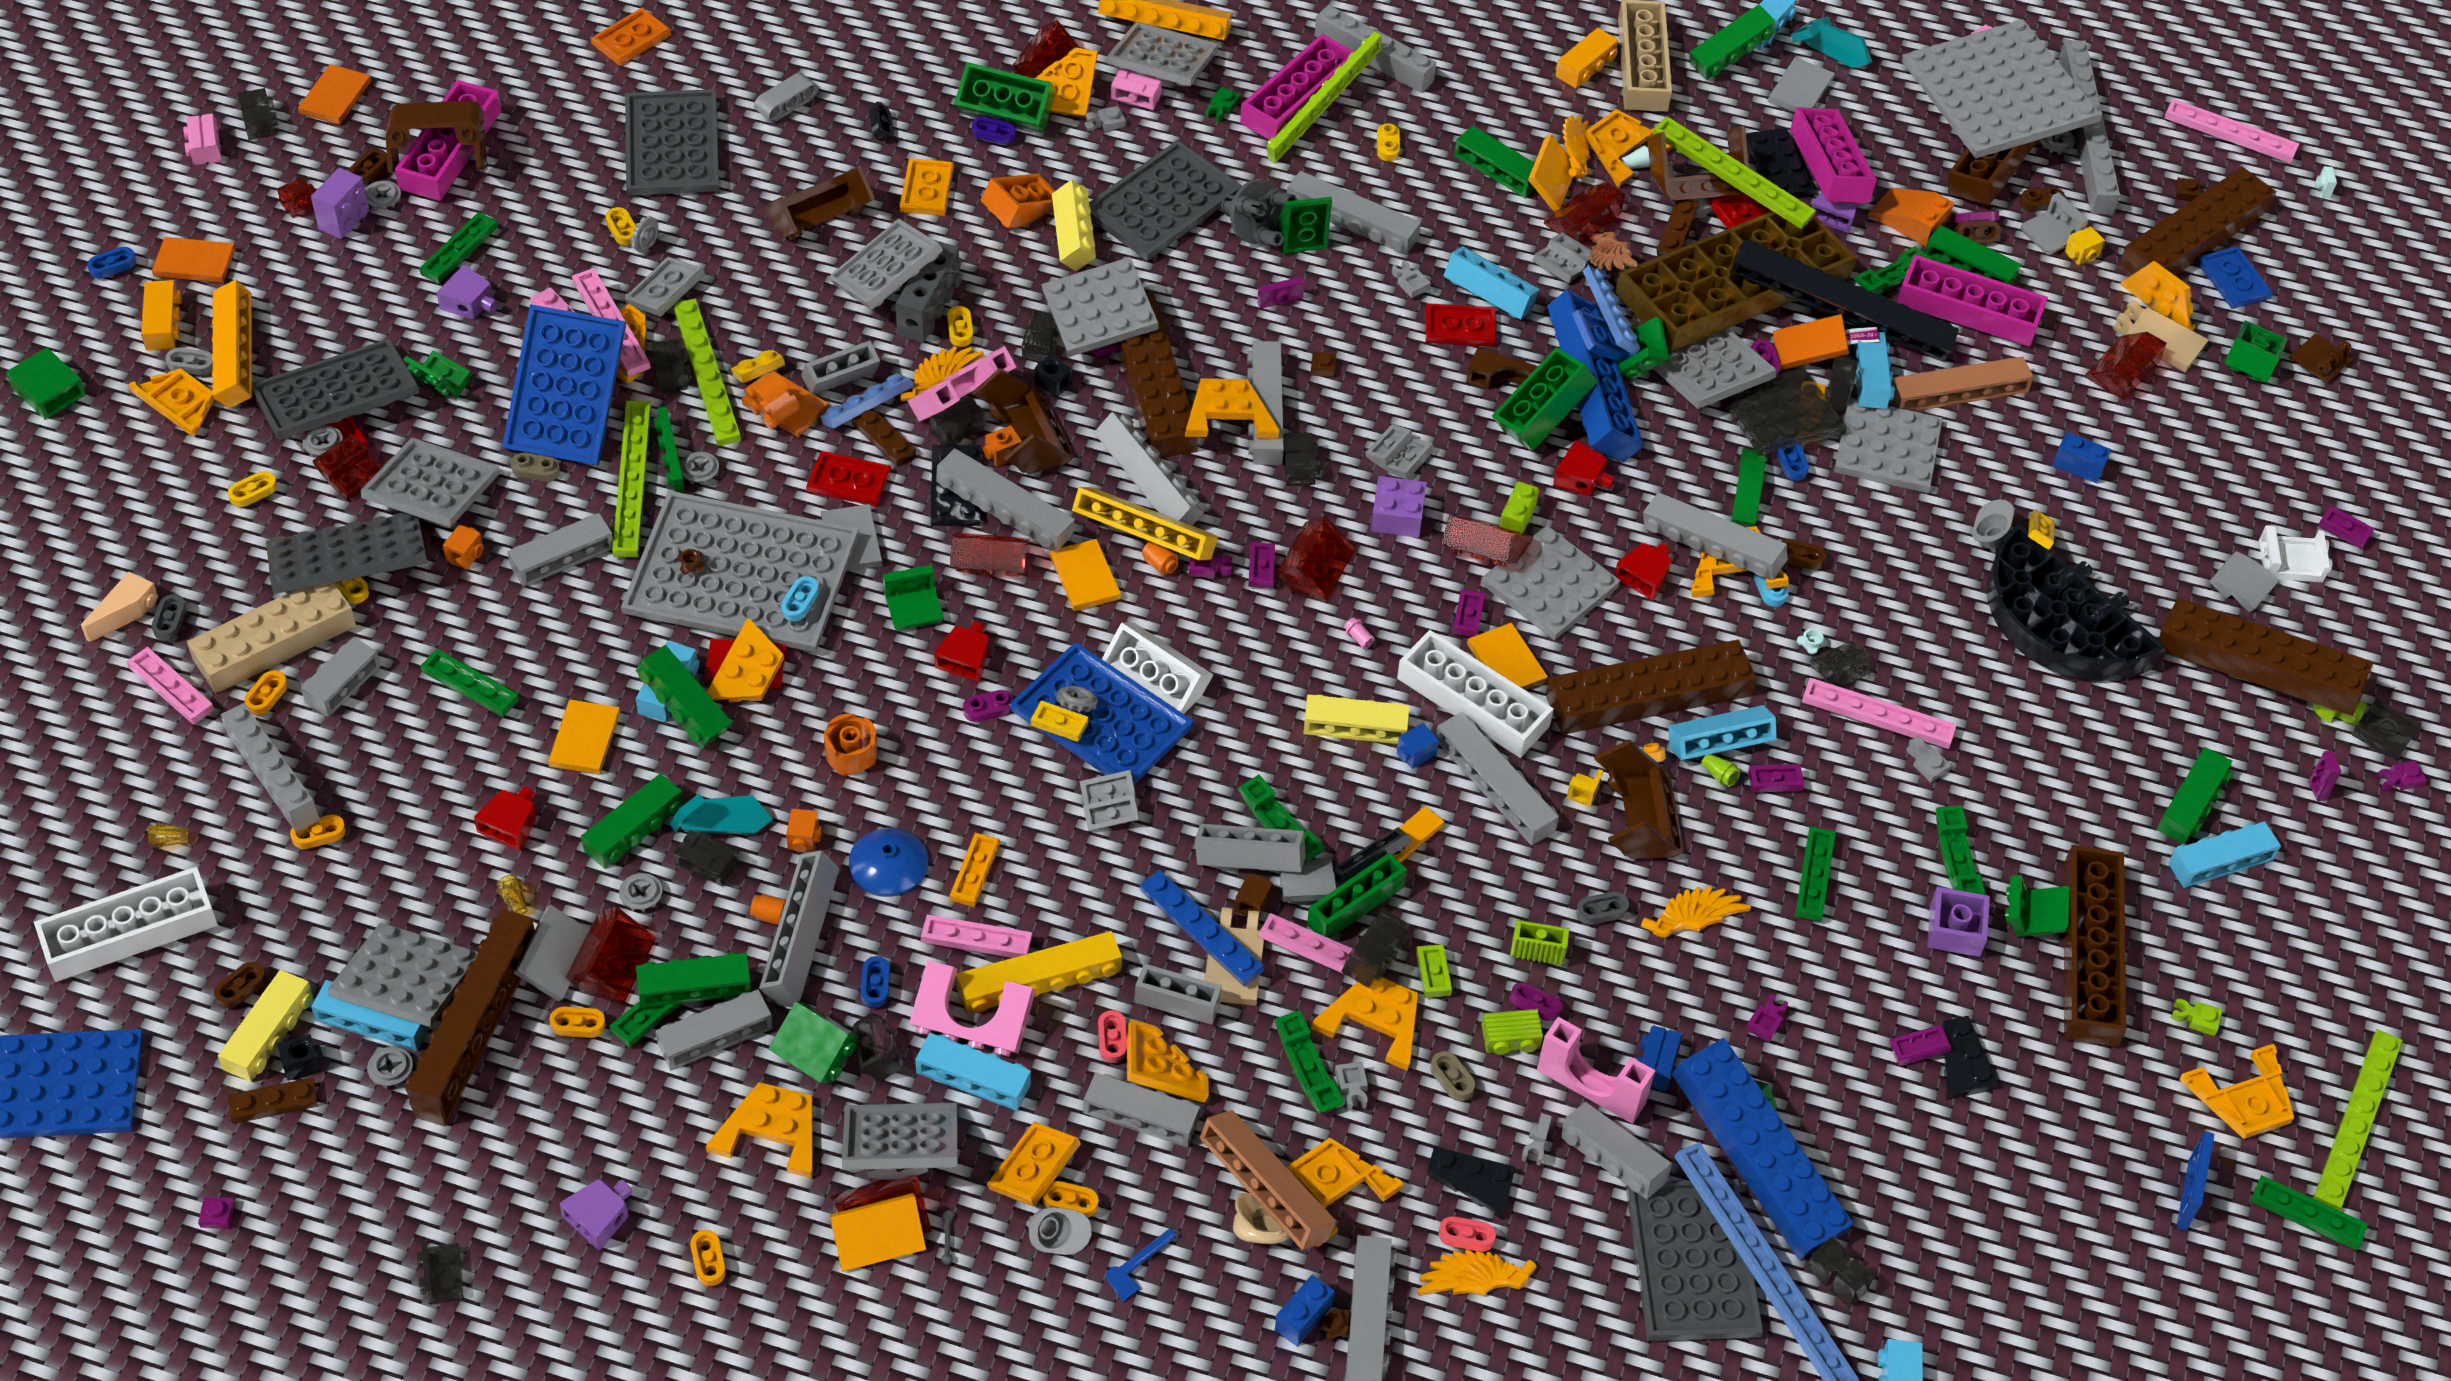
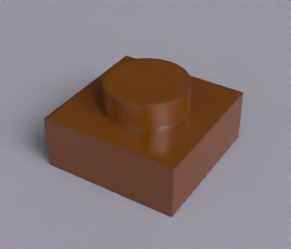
M2177 177L2175 183L2176 199L2192 201L2200 195V180Z
M1313 352L1310 375L1334 378L1336 354Z

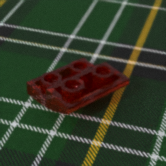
M352 434L313 460V464L321 475L346 501L360 493L361 489L383 468L368 454V448Z

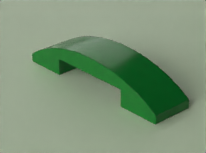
M1914 246L1900 253L1899 259L1876 272L1869 269L1855 276L1854 281L1872 293L1883 294L1903 284L1914 255L1932 259L1918 247Z
M1742 448L1738 482L1731 522L1753 527L1756 524L1766 452Z
M1259 774L1239 787L1238 790L1246 804L1264 828L1304 831L1274 798L1276 792ZM1309 829L1304 831L1306 854L1304 863L1325 851L1326 848Z
M1962 805L1937 807L1936 821L1939 843L1952 888L1954 890L1986 895L1981 875L1976 874L1966 837L1968 826Z
M1298 1010L1275 1018L1276 1028L1290 1065L1304 1093L1320 1115L1344 1106L1345 1102L1334 1079L1330 1080L1310 1039L1311 1032L1301 1011Z

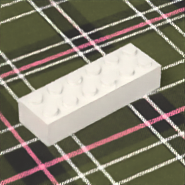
M1431 630L1399 662L1398 680L1454 716L1463 712L1468 719H1472L1475 722L1477 729L1482 734L1519 758L1550 727L1554 708Z
M197 866L34 922L47 965L55 982L218 926Z

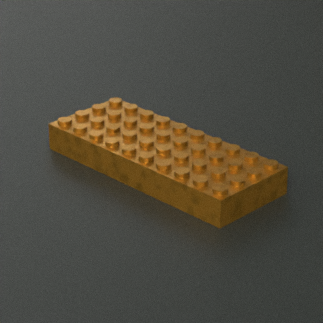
M1772 211L1639 264L1637 267L1620 272L1615 293L1643 323L1654 317L1661 318L1667 349L1671 352L1794 301L1792 298L1730 273L1737 249L1744 239L1757 242L1762 247L1776 250L1781 255L1800 260L1805 265L1819 268L1829 275L1841 277L1844 280L1850 278L1857 257L1815 215L1800 229Z

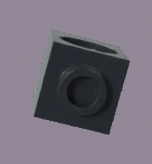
M1049 355L1044 361H1040L1036 365L1034 370L1035 384L1057 398L1072 385V368L1052 355Z
M311 1034L277 1043L288 1081L321 1071L319 1060L324 1059L319 1043H313Z

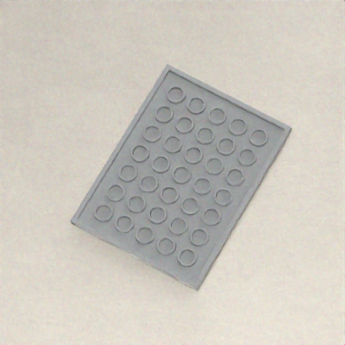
M2023 19L1902 55L1903 64L1975 158L2101 121L2100 112Z
M668 490L621 605V611L623 614L736 637L748 618L752 620L771 642L816 653L857 542L859 528ZM687 549L698 550L702 552L701 561L705 564V568L702 571L696 570L683 574L680 571L681 562L678 561V555ZM803 576L814 578L818 582L819 595L806 616L799 621L785 619L782 615L781 603L793 583Z

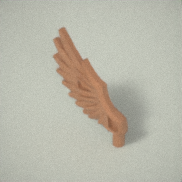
M1615 232L1592 235V242L1597 244L1592 247L1593 251L1590 252L1589 256L1594 266H1598L1599 269L1606 267L1607 270H1611L1613 265L1621 270L1625 269L1624 264L1633 267L1638 266L1637 262L1631 258L1632 253L1628 249V243L1618 241Z

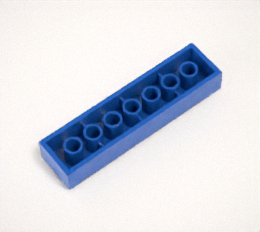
M1566 289L1547 307L1560 349L1584 363L1598 381L1577 404L1583 419L1582 424L1589 438L1588 443L1594 450H1599L1610 458L1625 462L1644 445L1617 362L1587 350L1572 316L1579 309L1602 318L1599 306Z
M1725 1038L1718 1040L1679 1063L1672 1076L1799 1261L1843 1235L1854 1224Z

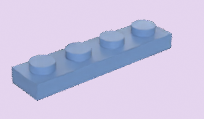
M900 374L889 376L886 382L868 387L867 392L861 395H853L847 399L846 403L828 408L827 412L820 416L822 424L833 429L863 412L914 387L911 378Z

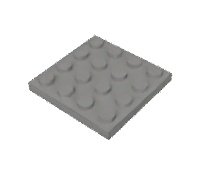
M1135 22L1108 54L1107 64L1113 65L1118 69L1132 70L1140 75L1154 76L1158 80L1176 82L1180 86H1191L1217 53L1219 44L1145 23Z
M897 219L828 276V278L835 286L872 310L874 307L880 306L891 293L898 291L909 278L916 276L927 263L934 261L943 249L935 240L904 221Z
M1131 257L1041 284L1068 357L1159 329L1157 319Z
M1729 328L1670 352L1668 350L1669 360L1654 368L1661 377L1697 409L1776 378L1777 371Z
M1849 397L1834 472L1929 493L1942 417L1888 406L1887 409L1859 407L1858 399Z
M411 438L361 489V498L451 527L500 474L499 466Z
M1547 525L1481 578V584L1554 641L1619 588L1621 582Z
M379 923L328 987V996L431 1027L453 998L457 985L463 983L468 964L471 961L474 962L478 953L464 947Z
M957 1103L845 1105L842 1170L860 1172L864 1169L890 1171L902 1168L909 1170H919L921 1168L946 1170L951 1167H957Z

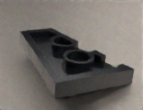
M1969 1016L1944 1020L1942 1027L1951 1046V1052L1943 1054L1945 1059L1946 1100L1997 1090L1999 1083Z
M1434 1146L1427 1175L1455 1192L1460 1191L1470 1197L1473 1203L1480 1207L1482 1205L1492 1210L1495 1216L1503 1220L1516 1167Z

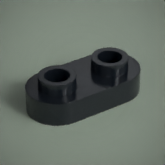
M877 101L869 108L871 132L876 139L887 141L894 134L892 115L886 105Z

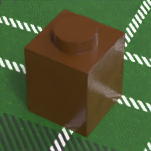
M1248 873L1236 895L1234 912L1248 917V910L1259 911V921L1271 899L1273 882L1268 881L1262 876Z

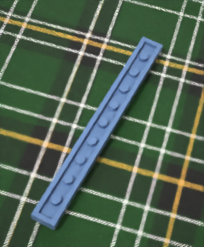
M1698 1142L1678 1151L1674 1156L1823 1381H1859V1378L1702 1144Z

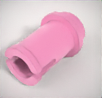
M1351 618L1344 625L1345 633L1351 635L1360 644L1362 649H1367L1374 643L1375 638L1362 626L1360 619Z

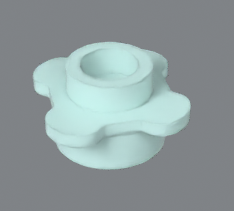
M1811 628L1807 629L1803 636L1797 638V643L1804 646L1809 654H1816L1819 648L1827 645V640L1823 638V634L1819 630Z

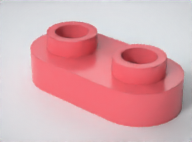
M1115 1010L1106 1011L1098 1019L1099 1052L1102 1059L1106 1062L1118 1063L1127 1054L1126 1021L1120 1012ZM1109 1026H1114V1027H1116V1028H1115V1029H1108L1107 1027H1109ZM1114 1049V1050H1117L1118 1052H1116V1053H1111V1052H1109V1050Z
M1454 1216L1442 1220L1438 1233L1440 1240L1448 1246L1479 1252L1490 1250L1494 1246L1496 1231L1489 1223Z

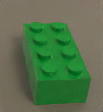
M966 62L954 105L962 113L978 117H988L1008 122L1014 126L1044 133L1056 90L1051 82Z
M1556 347L1497 409L1492 417L1504 433L1533 451L1598 381L1584 363Z

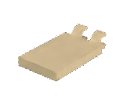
M2131 300L2128 303L2127 310L2124 313H2120L2116 318V324L2113 326L2115 331L2125 334L2124 340L2185 373L2208 343L2207 338L2147 307L2143 310L2135 300Z
M1222 907L1220 926L1257 960L1262 962L1264 939L1259 937L1260 931L1257 930L1259 911L1248 910L1247 928L1241 929L1231 927L1233 908ZM1208 954L1205 981L1222 986L1221 1002L1256 1006L1260 975L1244 987Z

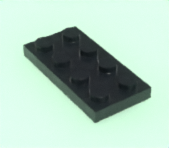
M1787 128L1746 133L1747 150L1759 175L1795 198L1814 196L1815 189Z
M932 445L931 526H980V508L970 501L962 499L950 489L942 487L936 482L937 465L954 448L981 463V445Z

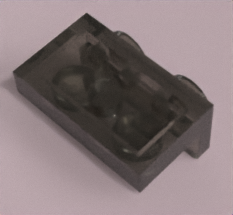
M1852 641L1810 659L1811 668L1825 676L1827 683L1838 687L1847 685L1871 673L1869 652Z
M428 1240L421 1241L422 1251L417 1252L418 1267L424 1271V1277L419 1278L421 1295L426 1294L429 1305L464 1300L459 1243L429 1247Z

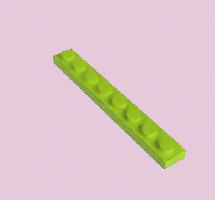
M1374 31L1368 38L1366 37L1362 41L1361 46L1349 55L1347 61L1335 70L1334 75L1329 80L1324 81L1321 89L1316 94L1310 96L1306 105L1296 111L1291 121L1283 125L1276 137H1272L1267 144L1269 161L1276 163L1382 50L1381 35Z
M1668 116L1654 128L1652 135L1665 132L1666 144L1798 228L1802 229L1814 217L1816 210Z
M696 298L676 302L673 305V310L717 447L741 442L740 432Z
M626 401L612 549L613 557H639L652 408L651 401Z
M2376 1029L2315 1190L2313 1199L2339 1211L2343 1206L2401 1047L2402 1039L2379 1029Z

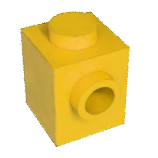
M2089 226L2069 236L2064 252L2079 266L2099 257L2105 240Z

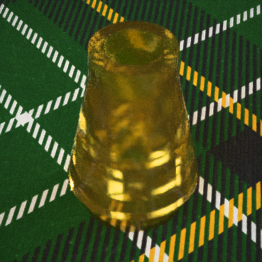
M156 822V825L149 824L148 846H155L156 849L188 843V827H178Z
M515 874L499 879L496 891L510 910L519 914L526 913L528 907L522 880L518 879Z

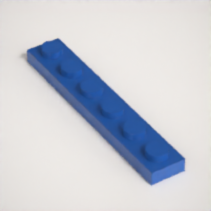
M1158 870L1139 885L1141 892L1241 985L1245 987L1265 971L1263 964L1162 871Z

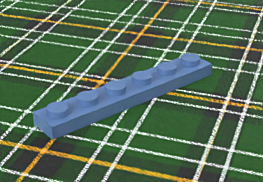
M1588 265L1583 270L1584 276L1616 344L1635 355L1641 349L1636 340L1637 335L1632 331L1631 323L1624 315L1625 310L1620 306V300L1613 292L1614 287L1609 283L1607 273L1602 269H1595Z

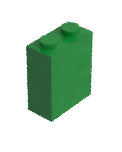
M47 347L6 371L11 388L44 420L86 395L81 378Z
M795 1001L768 1050L818 1082L831 1084L840 1076L842 1072L841 1066L846 1057H849L855 1050V1041L858 1035L809 1004Z

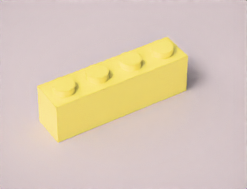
M1070 180L1052 193L1060 262L1076 272L1095 259L1096 253L1090 214L1091 209L1088 199L1089 193L1083 185Z
M1307 694L1303 734L1398 744L1399 736L1407 732L1409 705Z
M279 970L218 1054L224 1071L249 1082H252L257 1074L262 1073L271 1054L278 1050L277 1043L282 1042L286 1033L295 1027L301 1012L310 1006L313 994L309 981Z

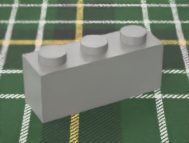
M867 341L806 363L801 376L809 392L815 395L876 373L880 359L871 341Z
M353 637L346 644L342 645L329 661L324 662L311 678L304 682L301 691L305 703L327 717L331 716L381 667L377 651Z
M1144 963L1135 985V1003L1213 1025L1221 1003L1222 986Z

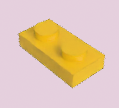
M766 350L761 352L758 357L739 362L731 370L736 379L746 383L784 366L785 362L783 356L774 350Z
M1040 701L1031 718V726L1079 742L1088 725L1087 716L1044 701Z

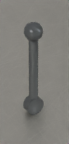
M946 1210L942 1214V1219L945 1222L944 1255L941 1260L947 1265L953 1260L950 1254V1230L954 1215L950 1210Z

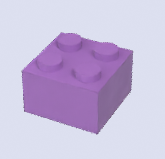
M340 167L311 195L318 229L340 239L352 231L354 226L369 211L362 177Z
M1378 476L1371 531L1419 538L1427 482Z
M1937 887L1930 903L1927 948L1980 957L1987 941L1990 896Z

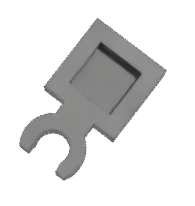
M1402 261V269H1398L1395 265L1392 266V275L1398 278V285L1411 298L1430 290L1431 282L1418 269L1411 271L1410 264L1407 261Z
M1363 1062L1335 1065L1340 1094L1348 1093L1346 1098L1347 1109L1352 1110L1353 1100H1359L1362 1103V1108H1366L1368 1098L1363 1091H1367L1368 1083Z

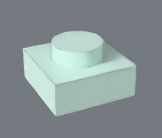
M2324 166L2321 174L2317 176L2316 188L2319 189L2321 198H2331L2337 181L2333 167Z

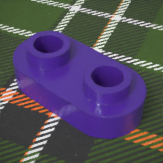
M978 117L972 122V134L976 138L1003 145L1010 144L1015 140V127L1008 122L988 117Z

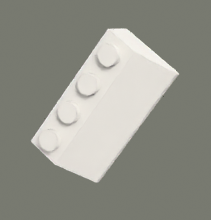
M1136 623L1120 624L1102 660L1183 714L1202 697L1213 677L1212 673Z

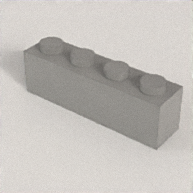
M597 513L507 551L510 567L521 585L525 587L612 550L613 536L601 515Z
M1200 824L1195 838L1197 865L1259 869L1262 871L1275 870L1291 873L1301 872L1306 857L1304 831Z
M757 989L752 992L742 993L730 1001L718 1003L703 1012L693 1013L676 1023H668L655 1032L658 1047L671 1071L773 1029L771 1013Z
M1095 1072L1084 1097L1083 1113L1188 1148L1199 1122L1200 1106L1195 1105L1189 1100H1179L1170 1097L1161 1091L1154 1092L1143 1088L1141 1085L1118 1080L1109 1074L1102 1075Z
M1587 1102L1583 1103L1564 1119L1562 1139L1645 1199L1651 1197L1669 1181L1671 1162Z

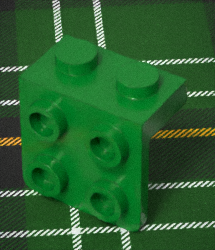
M1654 317L1632 330L1637 335L1636 340L1641 349L1635 355L1617 364L1621 375L1627 376V378H1638L1669 360L1661 318Z
M435 351L431 352L423 365L408 356H405L403 359L408 365L407 370L416 375L417 380L426 386L432 384L435 386L434 389L446 397L450 394L458 398L473 376L469 370Z
M932 565L918 566L912 569L883 574L884 596L895 630H905L943 621L942 609L935 590Z
M2021 875L2011 876L2010 887L2006 888L2009 908L2005 909L2007 924L2012 925L2016 937L2062 933L2069 930V887L2027 890Z

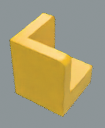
M1598 769L1594 779L1579 773L1575 777L1573 776L1566 799L1591 808L1601 785L1604 770Z

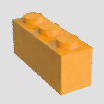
M1596 28L1558 59L1555 76L1575 89L1578 88L1582 83H1586L1594 73L1600 72L1605 64L1615 59L1618 53V39L1600 28Z
M174 280L144 282L141 336L146 351L176 348V339H180V329L177 321H181V312L178 304H182V294L180 289H176Z

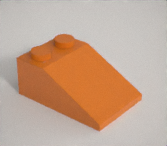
M1039 173L991 178L980 201L1001 221L1003 226L1007 228L1024 227L1054 211L1052 193L1056 190Z
M1891 188L1869 211L1868 216L1926 246L1936 229L1940 225L1944 227L1949 222L1955 202L1936 192Z

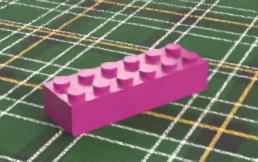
M1321 34L1241 104L1240 123L1268 140L1272 137L1275 138L1283 125L1291 121L1296 111L1306 105L1310 96L1316 94L1321 89L1324 81L1329 80L1334 75L1335 70L1347 61L1353 51L1328 36Z
M456 80L442 100V102L475 101L479 103L484 111L485 135L501 113L498 91ZM455 127L423 128L395 168L398 187L406 192L441 201L474 153L475 145L461 144L456 138Z
M1796 107L1790 132L1826 200L1832 203H1870L1877 179L1839 110Z
M1914 255L1903 281L1897 303L1905 304L1916 311L2030 347L2048 297Z

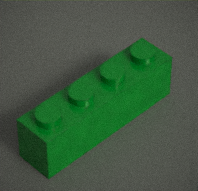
M1758 4L1691 50L1690 64L1707 81L1712 76L1719 75L1728 65L1735 64L1747 52H1752L1764 40L1767 41L1772 38L1775 33L1776 21Z
M1471 126L1456 139L1455 157L1525 199L1536 190L1528 181L1535 164L1533 161L1474 126Z
M1941 225L1929 238L1924 252L1933 261L2009 285H2013L2017 280L2022 265Z
M666 644L641 661L636 669L640 680L650 687L655 693L657 700L666 706L671 712L673 719L683 726L688 732L690 739L697 743L701 749L727 731L732 722Z
M2204 747L2164 813L2157 831L2183 844H2186L2190 836L2195 838L2202 826L2199 823L2200 818L2206 820L2212 809V806L2209 805L2210 801L2216 803L2222 792L2219 786L2221 784L2226 786L2233 773L2229 771L2233 761Z
M661 773L581 835L583 851L604 869L612 863L618 862L624 853L632 847L638 846L643 838L652 831L658 830L663 822L677 813L678 809L684 805L682 791Z
M1389 852L1311 905L1308 911L1307 925L1313 932L1329 939L1403 889L1407 869Z
M732 952L723 956H701L698 959L689 960L674 959L664 963L647 962L636 966L640 1008L736 997L742 993L751 992L747 953L739 954Z

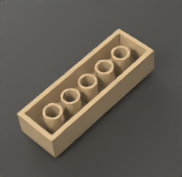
M1621 0L1618 25L1624 109L1668 112L1672 86L1665 2Z
M334 582L289 592L188 640L187 644L194 663L214 693L217 694L356 627L352 608Z

